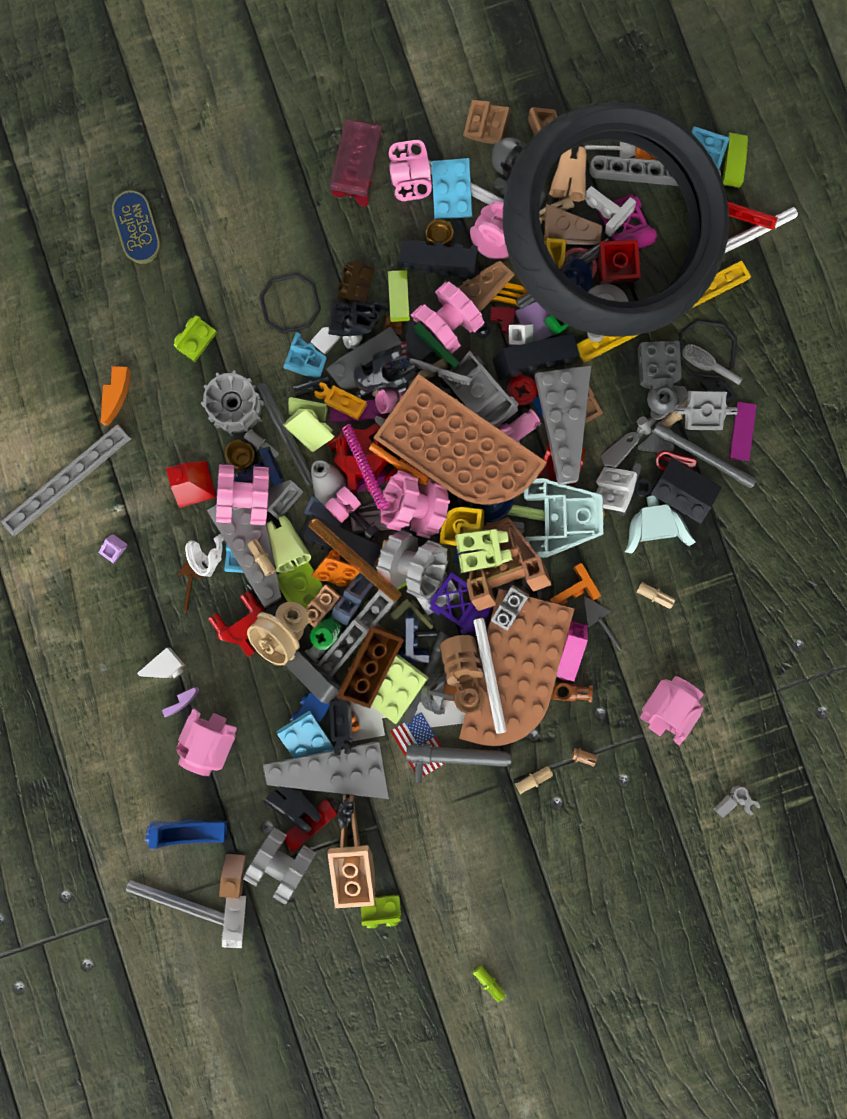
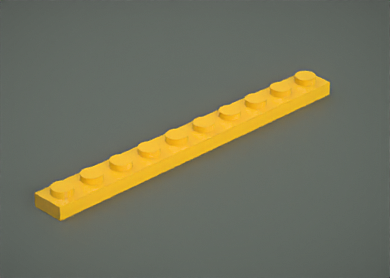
M743 261L718 272L710 287L693 307L749 280L751 275ZM638 335L625 337L604 336L598 342L591 341L588 338L577 344L579 357L585 363Z

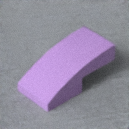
M196 687L177 695L180 703L163 709L164 717H169L186 707L196 697L199 688Z

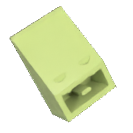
M298 408L283 424L311 452H314L334 437L331 434L333 430L326 423H320L317 420V414L311 409Z

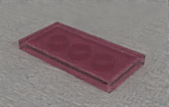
M345 120L329 185L331 190L367 196L382 127Z

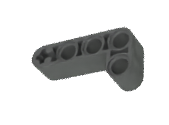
M299 646L296 649L295 658L289 660L285 664L286 667L321 702L330 704L332 701H338L340 698L337 697V694L343 683L338 679L330 678Z

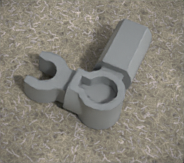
M736 785L731 789V795H727L714 807V810L724 818L739 802L741 805H744L746 813L753 815L750 811V806L754 804V806L760 808V804L751 800V796L746 788Z

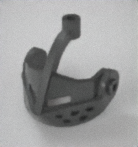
M446 673L430 675L421 690V702L424 708L438 715L445 714V709L441 708L443 698L455 700L454 695L445 694ZM435 684H438V686L435 688V690H434V691H431V689L433 688V686H434ZM430 695L433 696L434 703H432Z

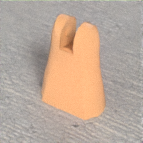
M579 146L577 159L570 158L571 149L561 155L549 192L553 198L565 199L570 196L572 201L580 202L585 200L586 149Z

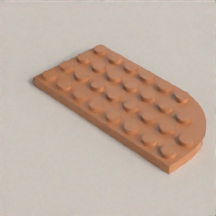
M419 374L374 436V439L445 489L463 500L476 504H498L515 498L534 482L547 464L546 461Z
M503 589L498 590L496 605H494L491 619L495 615L496 611L498 610L508 591ZM528 596L508 631L490 620L487 636L506 732L496 733L480 658V669L483 672V678L479 680V685L484 689L486 700L484 706L479 711L465 714L459 739L481 745L500 746L522 739L537 727L543 719L551 699L574 608ZM471 697L469 703L473 702L475 697Z

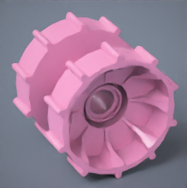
M448 281L435 291L439 299L438 301L443 305L442 308L435 312L425 304L423 306L420 305L411 316L415 324L421 322L453 354L461 345L458 342L457 336L452 331L460 325L470 333L472 331L476 332L485 322L481 316L482 314L472 301L459 288Z
M219 464L216 522L231 523L232 507L251 508L250 524L265 525L269 468L254 467L252 483L233 482L234 465Z
M398 471L393 477L390 476V480L385 490H383L384 501H387L388 507L380 509L381 523L386 524L387 528L400 531L406 525L409 526L410 522V530L417 532V536L430 539L432 535L439 533L444 520L447 519L448 503H450L447 489L429 479L426 486L420 484L418 489L417 478L412 477L410 473Z

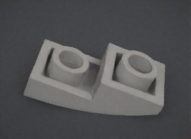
M512 585L491 621L508 631L529 594Z

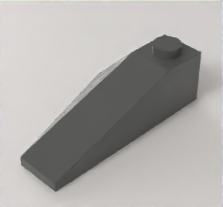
M389 327L347 353L326 369L342 390L356 396L360 389L356 386L353 379L355 367L360 363L365 367H370L373 363V354L384 348L400 345L402 342L393 329Z

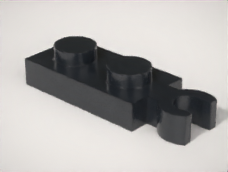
M346 700L330 702L331 741H337L334 753L335 755H341L340 750L343 747L344 754H350L351 748L347 744V740H352L351 702Z

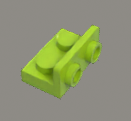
M195 315L194 318L188 320L183 333H179L176 336L174 346L181 353L196 362L217 334V331L202 321L199 316Z
M399 895L375 897V905L361 906L362 926L376 928L378 924L385 923L386 926L398 925V922H401Z

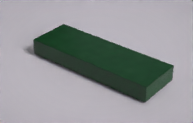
M418 322L414 326V332L453 371H456L459 368V361L421 322Z

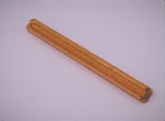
M314 518L309 523V528L393 602L400 598L401 593L317 518Z

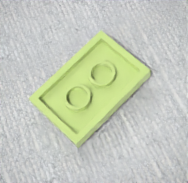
M396 655L372 706L394 724H397L429 677L400 655Z

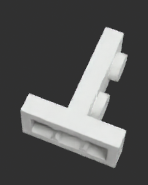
M592 186L586 191L585 201L587 204L599 210L606 219H610L605 228V233L609 237L617 231L635 210L636 201L631 197L620 208Z
M240 896V898L226 897L222 947L242 948L246 896Z

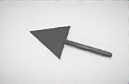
M584 596L588 627L599 621L618 650H621L620 644L602 620L604 616L612 611Z

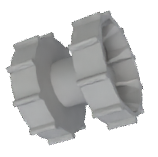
M235 370L233 373L221 375L216 373V377L207 386L204 385L205 392L203 402H201V405L205 407L209 415L208 419L211 422H215L214 426L217 429L220 427L224 431L229 432L231 436L234 433L248 432L258 421L261 422L262 406L265 405L256 392V386H252L251 378L246 379L238 375ZM232 400H237V406L234 408H230L229 402Z
M400 530L389 536L383 550L381 549L380 551L381 555L376 567L378 569V581L398 589L399 585L407 582L408 593L427 600V597L436 593V589L444 579L443 576L448 563L447 548L441 547L440 544L429 540L422 547H418L417 537Z
M274 827L243 879L257 886L264 873L269 874L281 882L273 897L286 905L316 852L303 846L295 859L291 858L279 850L287 835Z

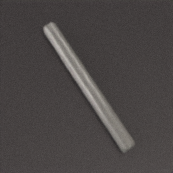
M132 880L126 886L127 892L224 926L225 914Z

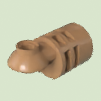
M469 635L448 638L440 644L443 664L445 665L444 669L447 674V684L456 686V707L466 714L475 713L484 706L486 700L484 689L479 685V680L483 678V672L480 669L481 663L478 659L479 653L476 639ZM475 697L473 702L467 703L469 698Z

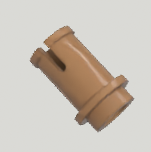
M579 747L578 749L574 748L571 759L576 763L579 761L594 767L597 755L583 751Z

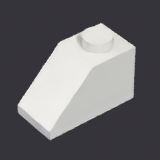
M166 648L137 674L144 677L171 678L173 676L176 678L183 672L182 668L185 664L171 648Z

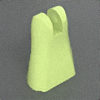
M283 515L278 517L281 525L280 528L277 529L272 521L267 523L276 571L279 573H286L294 569L293 560L297 566H301L311 559L308 549L298 536L293 525Z

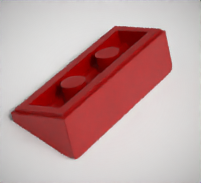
M728 202L730 217L771 230L775 229L779 220L778 217Z
M324 799L316 806L322 816L319 822L313 820L309 815L304 818L313 827L309 833L300 830L295 825L285 833L287 836L284 841L292 853L338 814L327 799Z

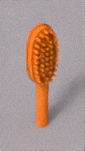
M371 444L369 450L390 464L395 465L398 470L412 474V477L418 479L419 484L427 485L429 481L427 475L421 474V471L419 472L417 468H413L414 466H411V464L408 465V462L405 463V460L400 459L398 461L394 456L376 444Z

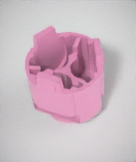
M677 676L672 681L667 679L661 680L642 708L643 713L640 719L650 723L648 728L659 736L666 729L675 734L673 740L680 746L704 710L700 701L703 693L686 680Z
M193 709L179 737L176 751L181 758L178 764L196 774L210 776L212 770L218 771L223 768L236 738L235 732L237 727L226 725L227 718L216 713L212 714L209 721L199 718L201 713Z

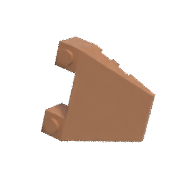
M509 517L482 527V531L497 529V531H507L508 542L499 543L500 551L510 549L512 560L504 562L500 566L470 571L467 587L471 602L478 611L496 605L492 588L525 577L532 591L551 585L547 568L541 558Z

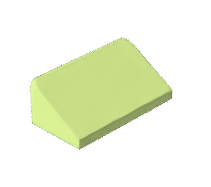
M289 398V415H293L298 408L311 409L317 414L318 421H326L328 412L326 404Z

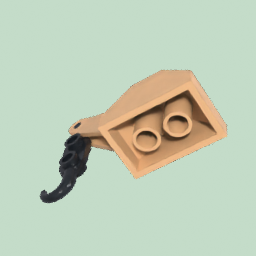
M343 794V802L340 803L338 809V824L341 828L340 848H331L328 851L335 908L375 905L373 855L369 846H360L354 795ZM348 822H352L355 847H348Z

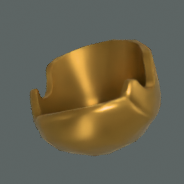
M442 219L433 220L428 224L425 231L426 239L430 245L438 242L444 243L447 246L451 243L454 236L451 223Z
M235 440L226 447L225 457L229 465H234V469L244 470L250 468L254 463L255 452L250 444L241 440Z

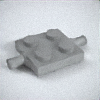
M688 390L686 406H675L676 410H674V413L685 414V429L723 430L726 415H737L735 411H738L737 407H727V392Z

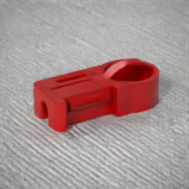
M669 450L660 451L655 459L657 466L661 470H664L666 466H661L658 463V459L671 460L669 457L661 456L663 454L670 455L692 470L696 465L695 458Z

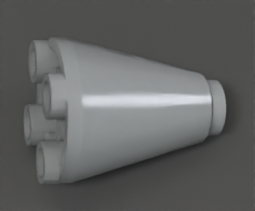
M322 460L313 463L311 468L313 492L316 499L321 503L325 504L331 498H336V493L343 486L348 489V478L341 470Z

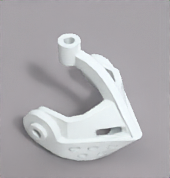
M221 534L214 538L216 548H213L208 556L202 552L199 543L191 540L186 544L187 560L197 574L212 576L216 566L221 561L222 541H224ZM203 562L208 566L207 569L202 565Z

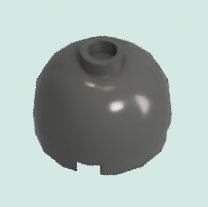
M506 137L497 142L492 148L491 156L494 169L503 176L509 177L508 175L511 174L526 144L514 137Z

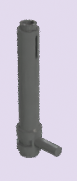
M412 743V745H407L406 761L415 763V783H422L423 764H429L430 762L507 767V765H511L512 758L511 753H508V751L432 747L430 744L418 746V744Z

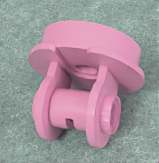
M494 201L491 205L483 207L481 215L470 230L472 243L474 246H478V251L488 258L497 260L509 257L503 232L504 202Z

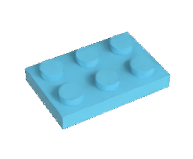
M470 159L432 161L435 220L473 217Z
M310 711L276 731L293 758L334 750L333 744Z

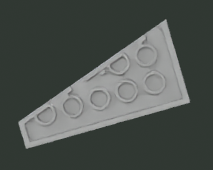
M591 366L535 374L558 485L575 483L579 480Z
M217 505L208 509L209 515L264 608L282 599L276 572L266 577L260 565L254 561L255 557L248 547V543L251 540L257 539L265 553L269 554L268 558L275 568L266 523L265 525L250 524L251 508L232 507L231 523L216 522Z
M378 741L351 746L350 754H344V748H341V755H335L334 750L263 764L267 785L389 799Z

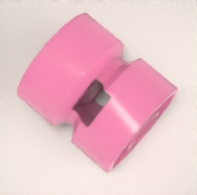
M398 388L378 390L375 398L378 411L381 414L391 413L407 391V388L400 393Z
M345 486L336 493V498H331L324 504L329 512L341 523L349 516V511H355L361 505L359 500Z

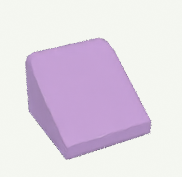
M112 534L105 539L99 553L114 564L126 549L127 544Z

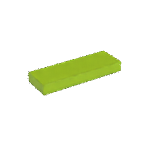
M407 270L388 271L391 322L410 321Z

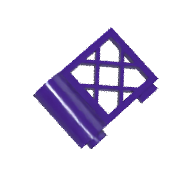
M450 572L429 600L428 604L431 605L429 609L438 616L442 613L461 627L459 631L462 634L474 637L476 634L474 620L483 618L485 621L494 609V606L478 611L471 601L463 602L462 592L468 591L467 583ZM453 578L458 583V590L448 591V583ZM459 593L460 603L450 605L449 594ZM446 595L447 606L439 607L434 603L439 596ZM461 606L462 614L456 619L452 616L451 608Z

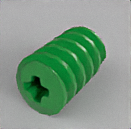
M331 616L327 617L311 631L310 639L312 644L321 650L329 648L343 634L345 626Z

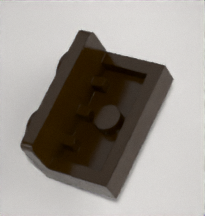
M357 260L348 262L343 269L344 276L338 287V298L366 303L375 268Z

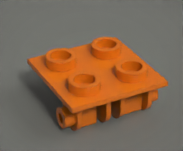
M335 549L329 552V555L323 559L311 577L347 588L361 572L362 568L340 561V552Z

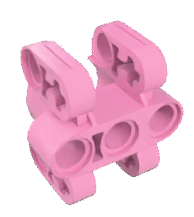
M411 140L393 144L389 149V158L391 160L389 168L392 184L396 187V198L400 201H409L427 197L431 192L432 183L424 143L420 140ZM414 145L419 146L421 153L418 155L413 154L411 147ZM406 146L408 147L407 154L409 157H406V153H401L399 158L392 154L395 149L402 152L405 151ZM419 184H424L427 187L426 194L418 192L417 186ZM411 185H414L413 192L415 196H412V192L407 193L405 197L398 193L401 191V187H404L405 190H411Z

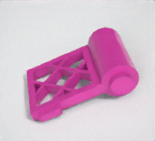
M633 194L613 201V203L621 208L622 204L631 197L636 201V213H632L628 217L627 222L621 225L624 227L623 232L616 235L614 233L611 239L612 241L638 240V247L642 249L655 243L657 233L654 228L647 224L640 210L642 205L638 196L634 197ZM598 210L601 219L606 227V224L609 222L610 219H606ZM631 217L639 219L641 224L633 226L629 224Z

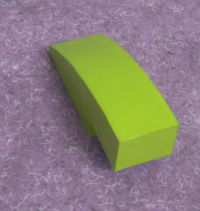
M729 133L722 181L725 186L740 188L745 174L748 136Z

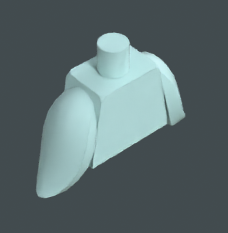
M649 496L646 497L648 507L642 508L631 520L629 540L625 552L633 553L639 542L676 536L689 546L696 542L679 512L670 508L669 505L659 506L658 498Z

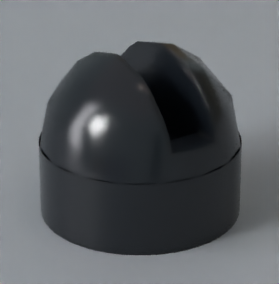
M484 323L475 332L479 339H486L490 334V327ZM484 327L487 328L486 330H483L480 333L478 332V330Z

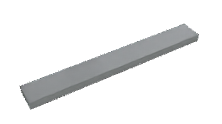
M119 424L115 425L6 516L1 523L15 537L131 440L130 436Z

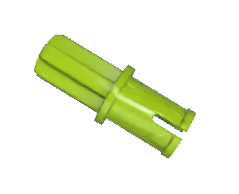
M482 965L477 967L472 974L484 986L483 989H487L498 1003L504 1000L506 993L495 982V977L492 978Z

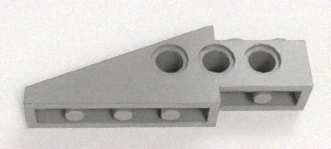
M387 584L380 588L317 665L332 678L363 643L370 627L378 625L401 596Z

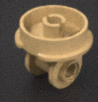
M286 602L278 607L275 617L267 613H260L257 616L258 619L247 630L249 641L254 649L263 658L276 665H285L289 660L295 658L296 649L300 646L298 641L301 639L309 619L308 613L302 605L296 602Z

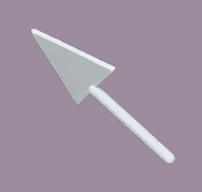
M620 142V146L586 145L585 149L620 150V157L630 158L635 156L636 146Z

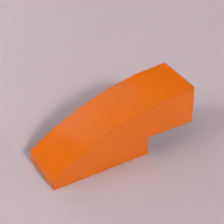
M112 366L111 385H103L101 423L105 426H109L126 398L131 378V370L128 367Z

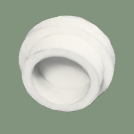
M363 335L343 336V342L348 349H355L360 345Z

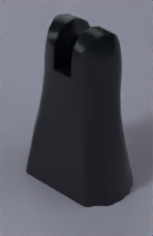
M277 786V790H273L264 800V803L293 823L297 828L309 833L313 827L304 818L309 815L313 820L319 822L322 816L302 789Z

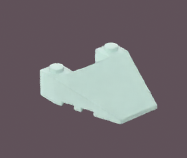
M544 478L535 479L524 491V498L527 501L545 500V536L525 537L526 541L540 558L550 557L603 535L602 495L565 484L558 485L557 482Z

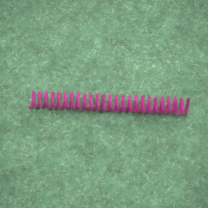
M348 424L343 427L342 432H344L343 434L347 439L348 445H350L354 458H356L357 465H359L360 471L364 475L363 478H365V482H367L366 484L370 489L369 491L373 495L372 498H374L378 509L387 508V501H384V494H381L382 491H379L381 488L378 487L379 484H376L378 481H374L376 479L374 477L375 474H372L373 471L369 467L370 464H367V457H364L365 454H362L364 451L360 447L361 444H358L359 441L355 437V431H352V424Z

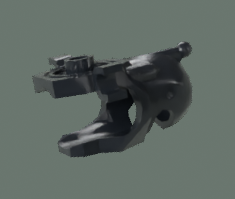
M401 345L384 348L373 354V363L370 367H365L362 363L355 367L353 379L356 386L360 389L356 393L358 398L367 393L391 387H398V392H403L406 390L405 384L417 377L414 363L401 366L400 361L393 364L394 370H387L384 367L403 353Z

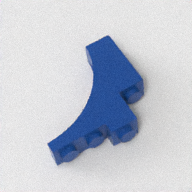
M181 819L179 821H153L150 823V826H147L146 843H149V849H158L176 844L225 842L227 840L228 820Z

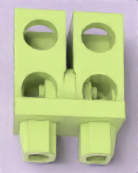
M497 529L457 534L455 536L458 553L478 550V552L460 554L458 556L461 573L500 566L502 563L512 560L510 549L500 551L499 543L508 542L507 531H497Z

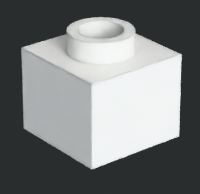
M533 324L509 325V344L522 345L533 342Z

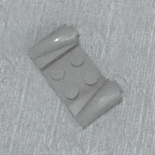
M469 351L459 363V368L453 372L473 377L470 385L457 383L442 378V380L467 408L497 428L518 411L517 406L519 404L512 396L509 397L483 367L484 363L478 356L475 357Z

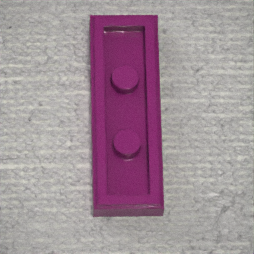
M737 402L736 407L738 411H735L737 415L734 416L729 459L749 461L756 404Z

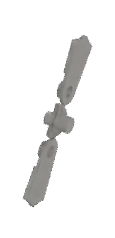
M674 385L673 388L676 390L679 398L677 406L687 400L688 392L685 386ZM665 395L661 401L668 402L667 396ZM651 410V417L649 419L640 417L637 420L639 427L636 432L626 434L600 456L604 466L616 468L638 443L639 436L650 434L652 432L651 426L656 420L663 419L667 414L658 415Z

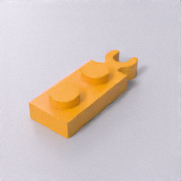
M320 382L319 386L324 391L318 392L315 390L314 394L317 398H325L324 403L356 420L360 418L367 406L366 401L334 385L330 390L325 383Z

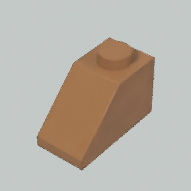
M226 854L221 875L219 897L240 898L242 895L246 855Z

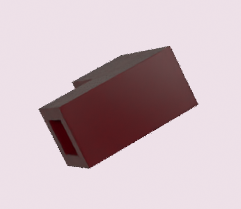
M491 307L490 321L502 322L501 333L509 334V325L514 324L515 308Z

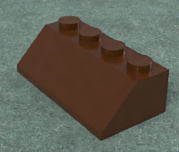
M380 625L371 626L337 697L371 708L404 639L393 630Z

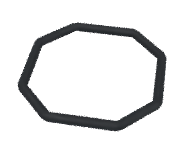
M297 273L269 280L259 297L265 323L280 333L309 328L320 312L315 284ZM297 277L311 285L317 310L308 324L283 330L268 321L263 296L273 282Z
M695 320L680 332L681 359L685 332L696 324L723 327L733 340L731 363L726 369L730 370L733 368L737 339L724 323ZM681 359L682 367L691 376L714 379L720 378L722 376L721 374L712 375L691 372V370Z

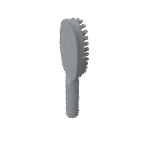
M688 344L683 348V357L692 365L706 371L713 369L738 385L743 380L740 376L716 363L715 358L706 350L692 344Z
M413 358L409 361V364L414 363L416 368L429 372H438V377L457 383L470 385L473 377L442 369Z

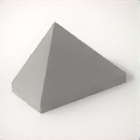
M291 480L269 487L267 511L279 520L278 517L283 516L303 491Z

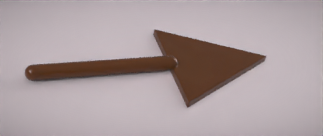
M188 560L177 574L189 576L184 612L188 610L193 577L205 579V576L197 574L191 568Z

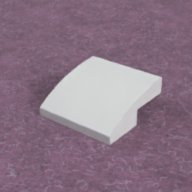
M609 467L603 468L596 481L599 486L596 493L603 497V508L621 512L626 511L634 491L637 478L636 472Z

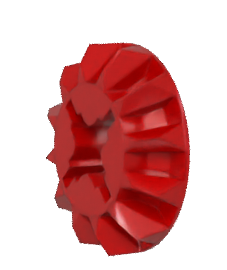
M517 376L507 386L508 396H512L519 405L525 406L532 403L535 399L537 385L528 376ZM525 384V391H527V394L523 393V395L519 398V391H517V389H521L522 386Z

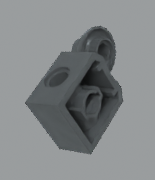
M641 342L638 347L639 381L641 386L650 389L647 395L648 406L657 414H669L675 410L679 399L673 386L682 378L680 342ZM659 395H666L668 402H662Z

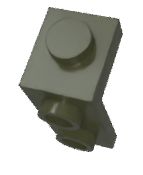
M406 599L402 604L397 602L390 609L392 611L390 616L396 621L410 608L430 630L433 628L431 625L433 620L426 613L422 615L418 611L420 607L413 599L410 602Z

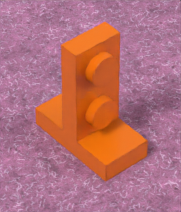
M580 563L573 568L580 582L548 601L564 605L568 602L566 600L568 597L573 595L576 598L583 594L584 588L592 601L601 597V594L583 564Z

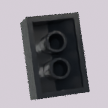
M671 458L652 488L651 495L701 524L722 487Z

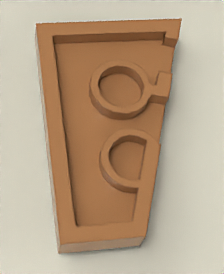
M546 204L544 241H547V238L566 239V244L597 245L601 242L602 225Z
M498 261L481 271L473 279L466 280L457 288L481 312L514 276V273L501 261Z

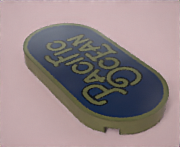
M125 191L119 194L112 204L113 218L126 256L136 263L146 264L153 261L160 251L161 242L147 199L137 191Z

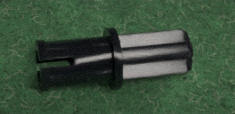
M324 376L315 380L309 379L308 382L293 385L296 397L311 392L314 394L315 390H321L320 382L330 387V377Z

